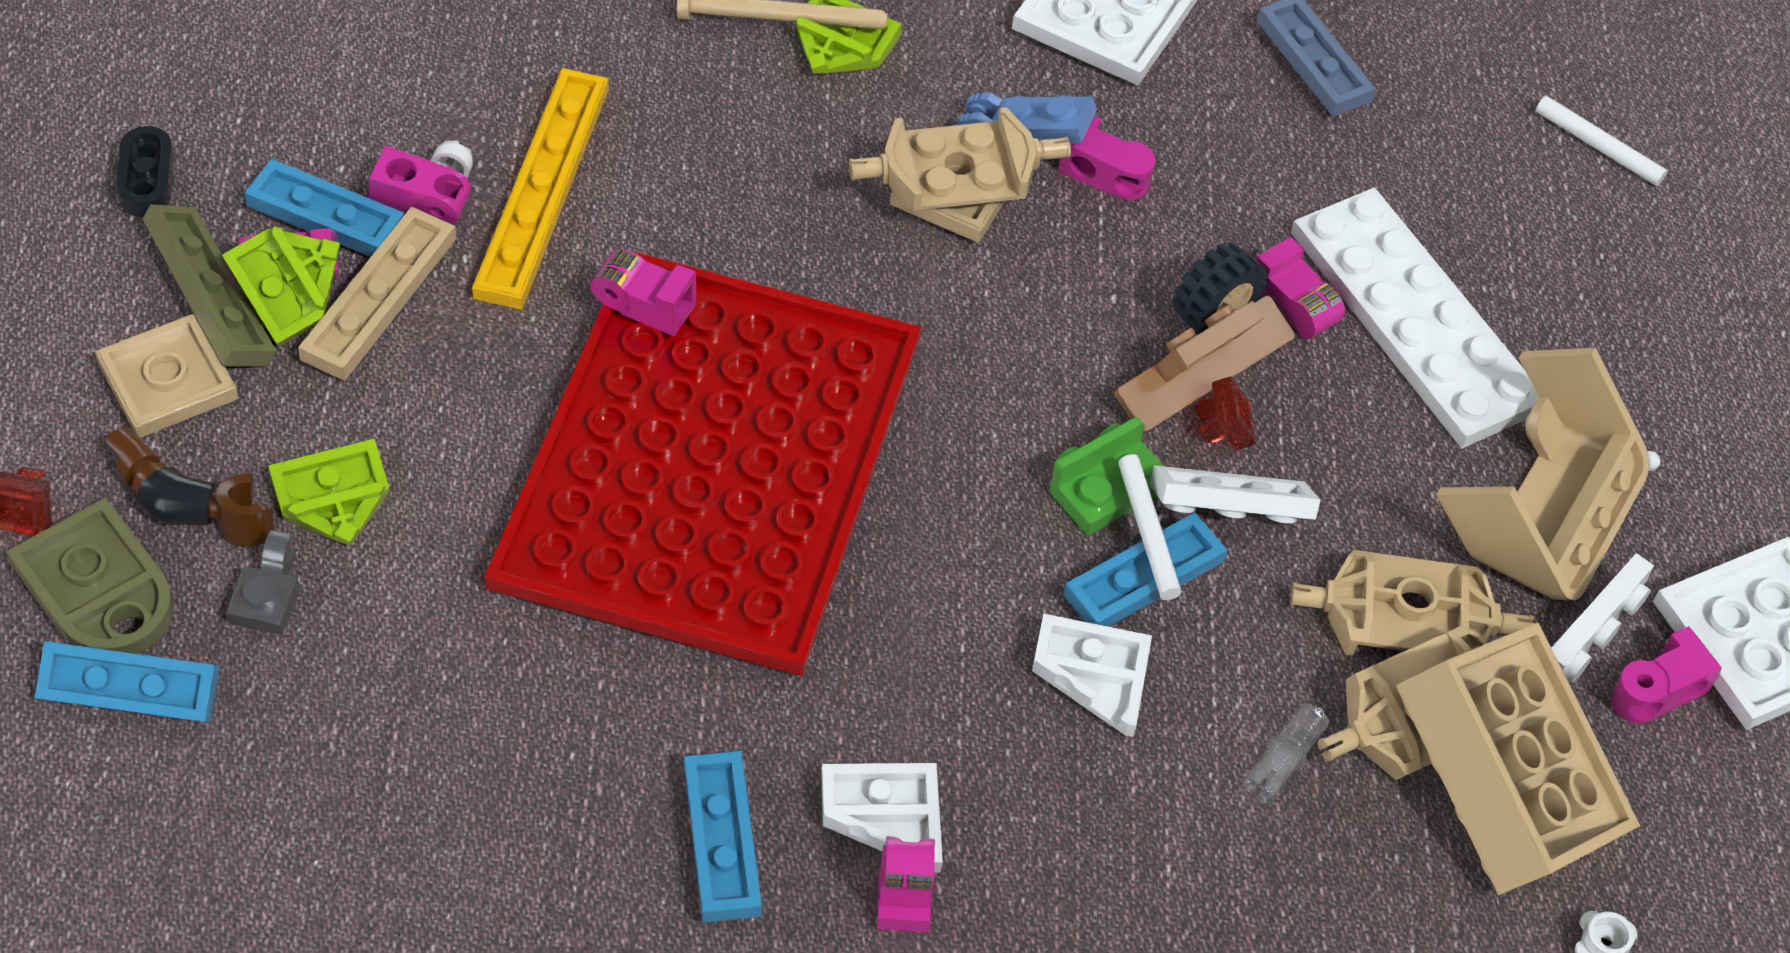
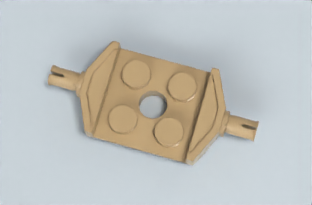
M1007 107L999 108L998 121L906 131L903 118H895L885 147V154H880L879 157L849 159V173L852 181L881 176L883 184H889L902 207L912 211L1026 199L1034 168H1039L1040 160L1070 158L1071 147L1067 136L1045 140L1033 138L1032 133ZM961 165L971 172L957 175L948 167Z
M1353 550L1348 555L1334 581L1328 580L1326 588L1293 582L1290 592L1291 606L1323 608V612H1328V620L1345 655L1351 656L1354 655L1357 645L1406 651L1462 625L1479 633L1488 642L1491 635L1496 636L1497 633L1508 635L1534 624V617L1532 615L1500 613V604L1494 601L1487 576L1477 567ZM1409 592L1420 594L1428 602L1429 606L1425 608L1412 607L1405 602L1402 595Z
M1462 625L1347 678L1348 724L1345 729L1318 740L1320 751L1331 745L1336 746L1323 753V758L1330 762L1336 757L1358 749L1394 780H1398L1430 765L1429 753L1414 722L1406 713L1404 702L1396 685L1448 659L1487 644L1485 639L1479 633Z

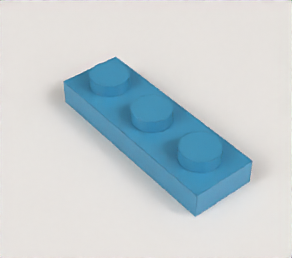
M273 159L268 162L245 192L248 207L309 232L314 229L331 228L337 233V240L340 245L370 257L404 216V212Z
M1195 512L1162 530L1180 587L1225 561L1228 550ZM1143 541L1067 582L1063 593L1064 597L1085 622L1107 627L1160 598Z
M44 641L35 698L211 722L220 666Z
M742 752L684 756V773L702 923L761 917L762 903Z

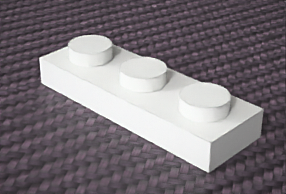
M1155 465L1153 466L1150 481L1151 488L1165 507L1183 513H1192L1196 510V507L1215 509L1217 513L1232 518H1244L1248 512L1265 514L1267 518L1276 522L1295 523L1297 518L1316 520L1320 504L1318 496L1303 481Z
M1637 553L1552 647L1567 680L1571 683L1578 679L1591 661L1592 657L1587 654L1591 648L1597 645L1599 648L1604 649L1615 636L1622 624L1617 620L1625 611L1633 616L1649 596L1651 590L1644 584L1654 565Z

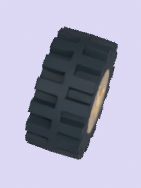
M1229 242L1228 245L1225 243L1220 244L1216 251L1213 249L1207 251L1203 260L1198 259L1192 265L1194 267L1193 270L1186 272L1182 277L1184 282L1182 285L1177 286L1175 291L1177 297L1173 299L1174 311L1200 334L1209 328L1205 320L1225 306L1231 304L1234 310L1237 311L1252 301L1255 303L1262 297L1260 292L1266 289L1267 282L1265 279L1268 278L1267 272L1256 260L1235 243Z

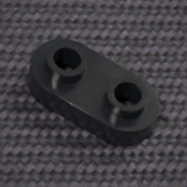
M154 126L138 127L125 134L120 142L116 191L121 207L129 214L145 216L150 205H168L170 201L174 152L171 139L164 130Z

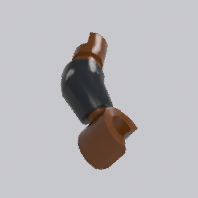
M130 428L117 429L105 439L108 445L119 455L115 467L117 473L128 485L132 486L137 494L136 501L138 505L152 518L167 525H210L212 519L217 518L218 530L222 537L229 543L241 547H255L265 543L269 532L274 530L273 511L260 502L253 504L252 473L229 477L221 482L216 489L214 483L183 476L174 467H167L161 463L157 455Z

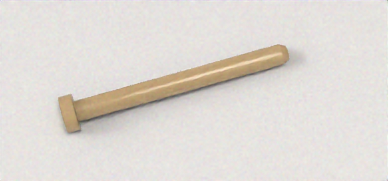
M677 0V18L691 20L692 14L698 13L796 22V18L804 17L817 24L882 29L887 27L888 14L883 10L772 0Z

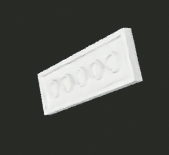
M1375 187L1294 220L1291 229L1292 236L1461 449L1526 420L1539 396L1524 368Z

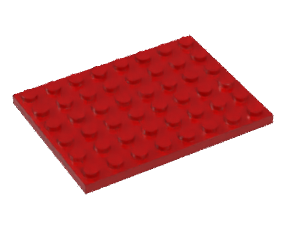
M632 251L646 262L673 271L677 264L696 271V306L676 335L671 336L621 315L620 312L604 304L602 305L484 576L485 589L803 676L916 353L922 327Z

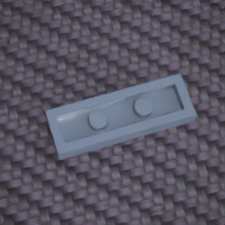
M1281 0L1259 9L1258 24L1332 117L1373 101L1376 88L1304 0Z

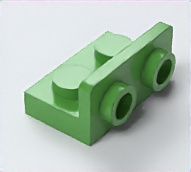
M1135 417L1122 425L1119 423L1110 425L1102 431L1097 439L1081 448L1075 446L1064 451L1054 463L1049 493L1087 537L1133 511L1118 464L1122 457L1130 454L1139 457L1152 499L1157 497L1150 486L1153 466L1163 465L1141 441L1145 424L1139 417Z

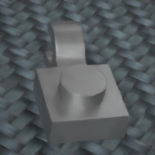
M270 531L264 544L260 569L243 566L226 611L229 624L283 635L300 590L298 578L288 575L296 556V550L289 548L293 539L292 535Z

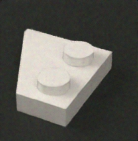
M1043 614L1032 671L1125 736L1134 737L1152 636Z
M936 763L822 764L821 789L824 827L882 851V847L885 845L886 836L897 837L904 842H919L927 838L935 839L934 873H941L943 861Z

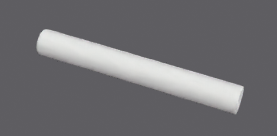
M1544 96L1536 108L1538 114L1653 185L1658 186L1666 176L1667 169L1550 97Z
M1134 454L1126 455L1118 461L1119 468L1160 598L1171 600L1178 597L1182 591L1139 457Z

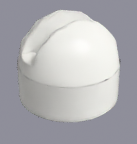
M453 140L440 144L435 150L431 161L452 168L468 178L473 164V157L468 147L459 144V141ZM449 157L455 159L452 166L445 162Z

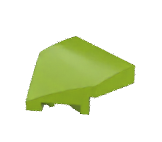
M810 0L808 4L865 8L849 0ZM804 17L796 18L795 23L799 39L813 74L847 72L880 67L902 35L901 23L888 18L887 27L882 29L817 24Z
M274 226L273 230L267 229L222 255L278 347L315 326L325 315L340 243L287 232L283 228Z
M375 438L268 465L283 520L349 546L354 542L389 493L388 481Z

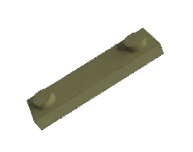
M150 205L143 221L222 365L269 367L277 351L232 271L225 262L222 253L196 207Z

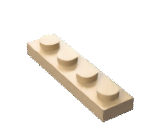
M411 206L298 347L300 360L345 381L455 242V226Z

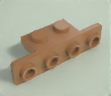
M1265 296L1255 303L1252 301L1237 311L1234 310L1231 304L1220 309L1205 320L1209 327L1207 330L1199 335L1195 333L1193 328L1186 330L1166 344L1171 352L1156 365L1115 390L1114 395L1130 420L1139 417L1145 424L1143 434L1295 337L1294 331L1270 296Z

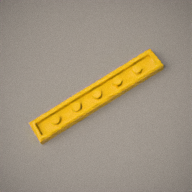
M565 68L561 69L473 284V299L523 310L609 91V78Z

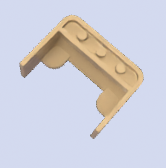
M1596 348L1523 351L1519 360L1539 396L1525 422L1526 435L1532 442L1538 457L1518 492L1515 487H1440L1436 496L1462 540L1463 545L1474 560L1553 600H1577L1585 592L1644 485L1649 471V456L1647 448Z

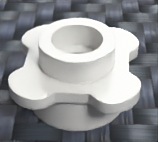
M1588 911L1582 915L1579 921L1583 934L1581 941L1576 944L1574 950L1575 953H1629L1637 938V930L1631 922L1617 913ZM1605 938L1611 942V945H1604L1601 942V939Z

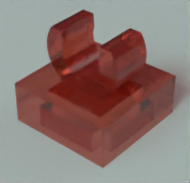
M1232 376L1212 382L1214 399H1205L1195 405V411L1202 421L1214 418L1211 423L1197 427L1199 435L1206 443H1216L1227 437L1236 450L1256 445L1251 405Z
M22 466L16 474L0 472L1 530L35 536L52 526L50 481L43 479L45 476L44 470Z

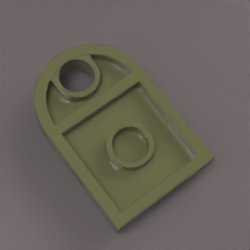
M106 497L6 551L9 563L69 645L140 654L153 646L164 635L170 625L173 615V600L167 579ZM136 617L144 621L143 625L133 633L120 634L114 631L115 625L122 619Z

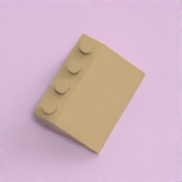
M1538 622L1448 659L1396 685L1404 702L1406 713L1414 722L1429 753L1431 764L1439 773L1455 806L1457 817L1465 826L1481 859L1482 868L1487 876L1490 877L1498 895L1549 875L1640 826Z

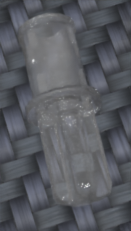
M1309 703L1301 705L1278 736L1273 735L1267 740V751L1249 775L1245 776L1242 780V786L1249 795L1264 779L1267 781L1254 798L1256 801L1263 804H1271L1295 770L1300 771L1306 766V755L1329 725V719L1324 714L1325 711L1319 706L1314 707Z

